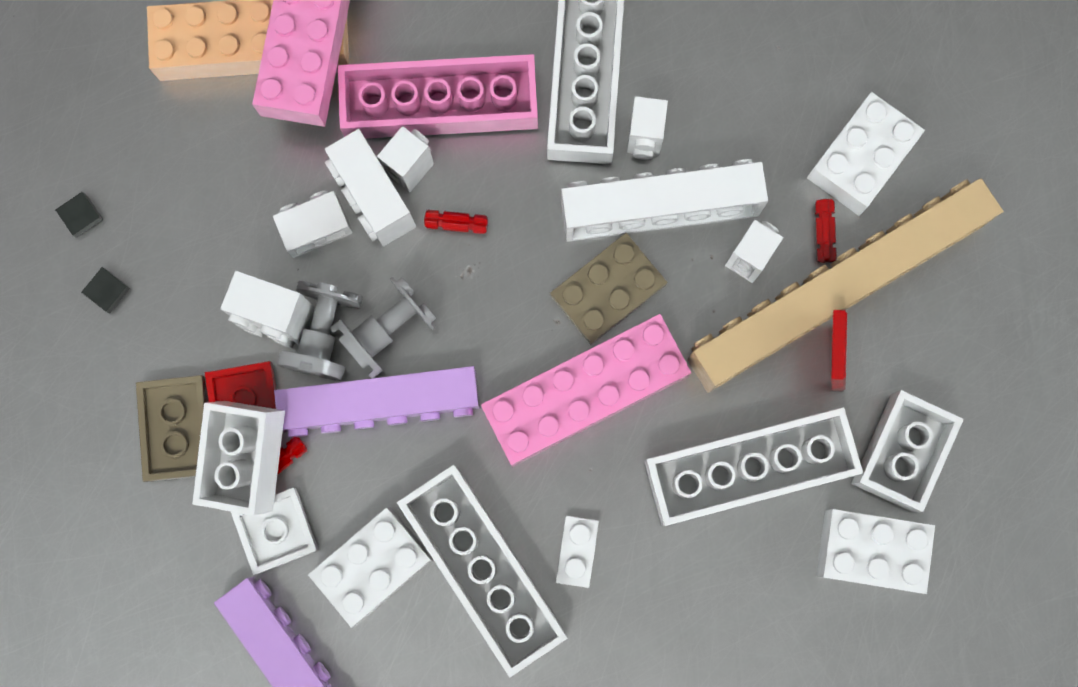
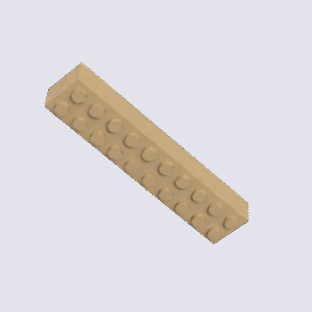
M982 178L971 184L966 179L950 189V192L940 198L938 196L926 203L915 214L912 215L910 213L895 222L894 226L886 230L887 235L882 230L865 241L866 243L858 247L859 252L853 247L837 257V260L830 264L832 268L828 269L825 264L808 275V278L803 280L804 285L801 287L798 282H795L775 297L776 302L771 303L767 299L752 308V311L747 314L748 318L743 321L740 316L723 326V329L719 331L720 335L714 338L712 334L703 337L694 343V346L691 348L692 353L687 361L707 393L833 318V310H846L982 228L1004 211Z

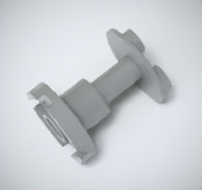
M391 277L390 280L404 298L377 320L371 315L352 332L341 319L330 327L333 333L340 329L343 333V336L339 338L340 342L363 369L367 365L373 369L368 374L372 379L383 371L373 357L393 341L389 335L417 313L431 330L434 329L431 323L436 320L435 316L424 303L419 307L410 298L415 292L403 278L396 281Z
M298 281L296 291L316 299L317 304L310 330L303 329L297 353L280 351L277 365L296 372L319 375L321 378L341 381L345 367L330 362L335 337L330 335V327L333 323L337 305L358 308L361 306L363 296L346 291L342 295L337 293V286L318 282L315 285L305 281Z

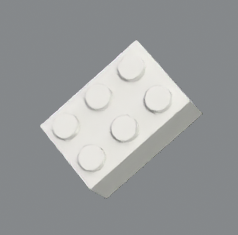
M871 92L813 168L807 179L860 216L924 133L925 129Z
M360 129L325 148L330 158L325 161V164L339 187L346 184V187L341 189L355 214L362 211L363 215L359 216L358 219L372 242L379 239L384 247L416 228L409 210Z
M236 270L220 308L229 315L228 321L244 329L243 331L258 337H262L263 334L268 335L267 337L273 339L274 342L289 348H293L295 343H300L303 329L310 330L315 312V307L300 293Z
M900 390L891 394L861 461L863 474L856 475L852 485L912 513L924 512L964 419L905 391Z
M229 401L204 403L193 505L252 516L273 511L285 410Z
M387 507L310 572L308 576L352 628L362 622L426 567L433 558L393 509Z
M827 509L824 514L816 576L927 594L935 525Z

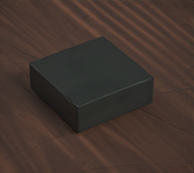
M80 192L55 209L75 238L103 220L84 192Z
M101 267L81 293L110 314L130 288L105 268Z

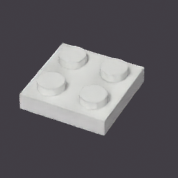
M296 488L276 494L273 511L255 516L231 512L253 575H258L319 551Z

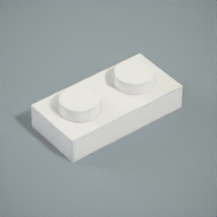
M566 516L556 583L589 588L599 521Z

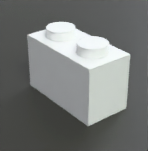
M635 96L627 153L633 154V157L642 160H650L653 156L659 157L664 138L668 100Z
M402 126L378 154L377 158L386 174L410 193L434 165V161L431 155L432 150L427 145L429 143L428 139L416 129L410 132Z
M328 191L317 192L309 198L310 201L300 205L297 203L286 205L279 210L280 213L273 216L284 246L293 258L353 233L339 198L334 191L329 193Z
M754 220L725 266L753 283L784 237L778 234L779 230L766 221L760 223Z

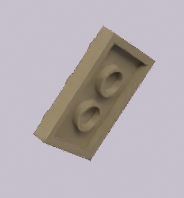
M625 233L554 289L550 296L589 344L592 345L665 287L668 282L630 236Z
M198 375L136 382L143 482L196 477L204 403L207 402L205 377Z

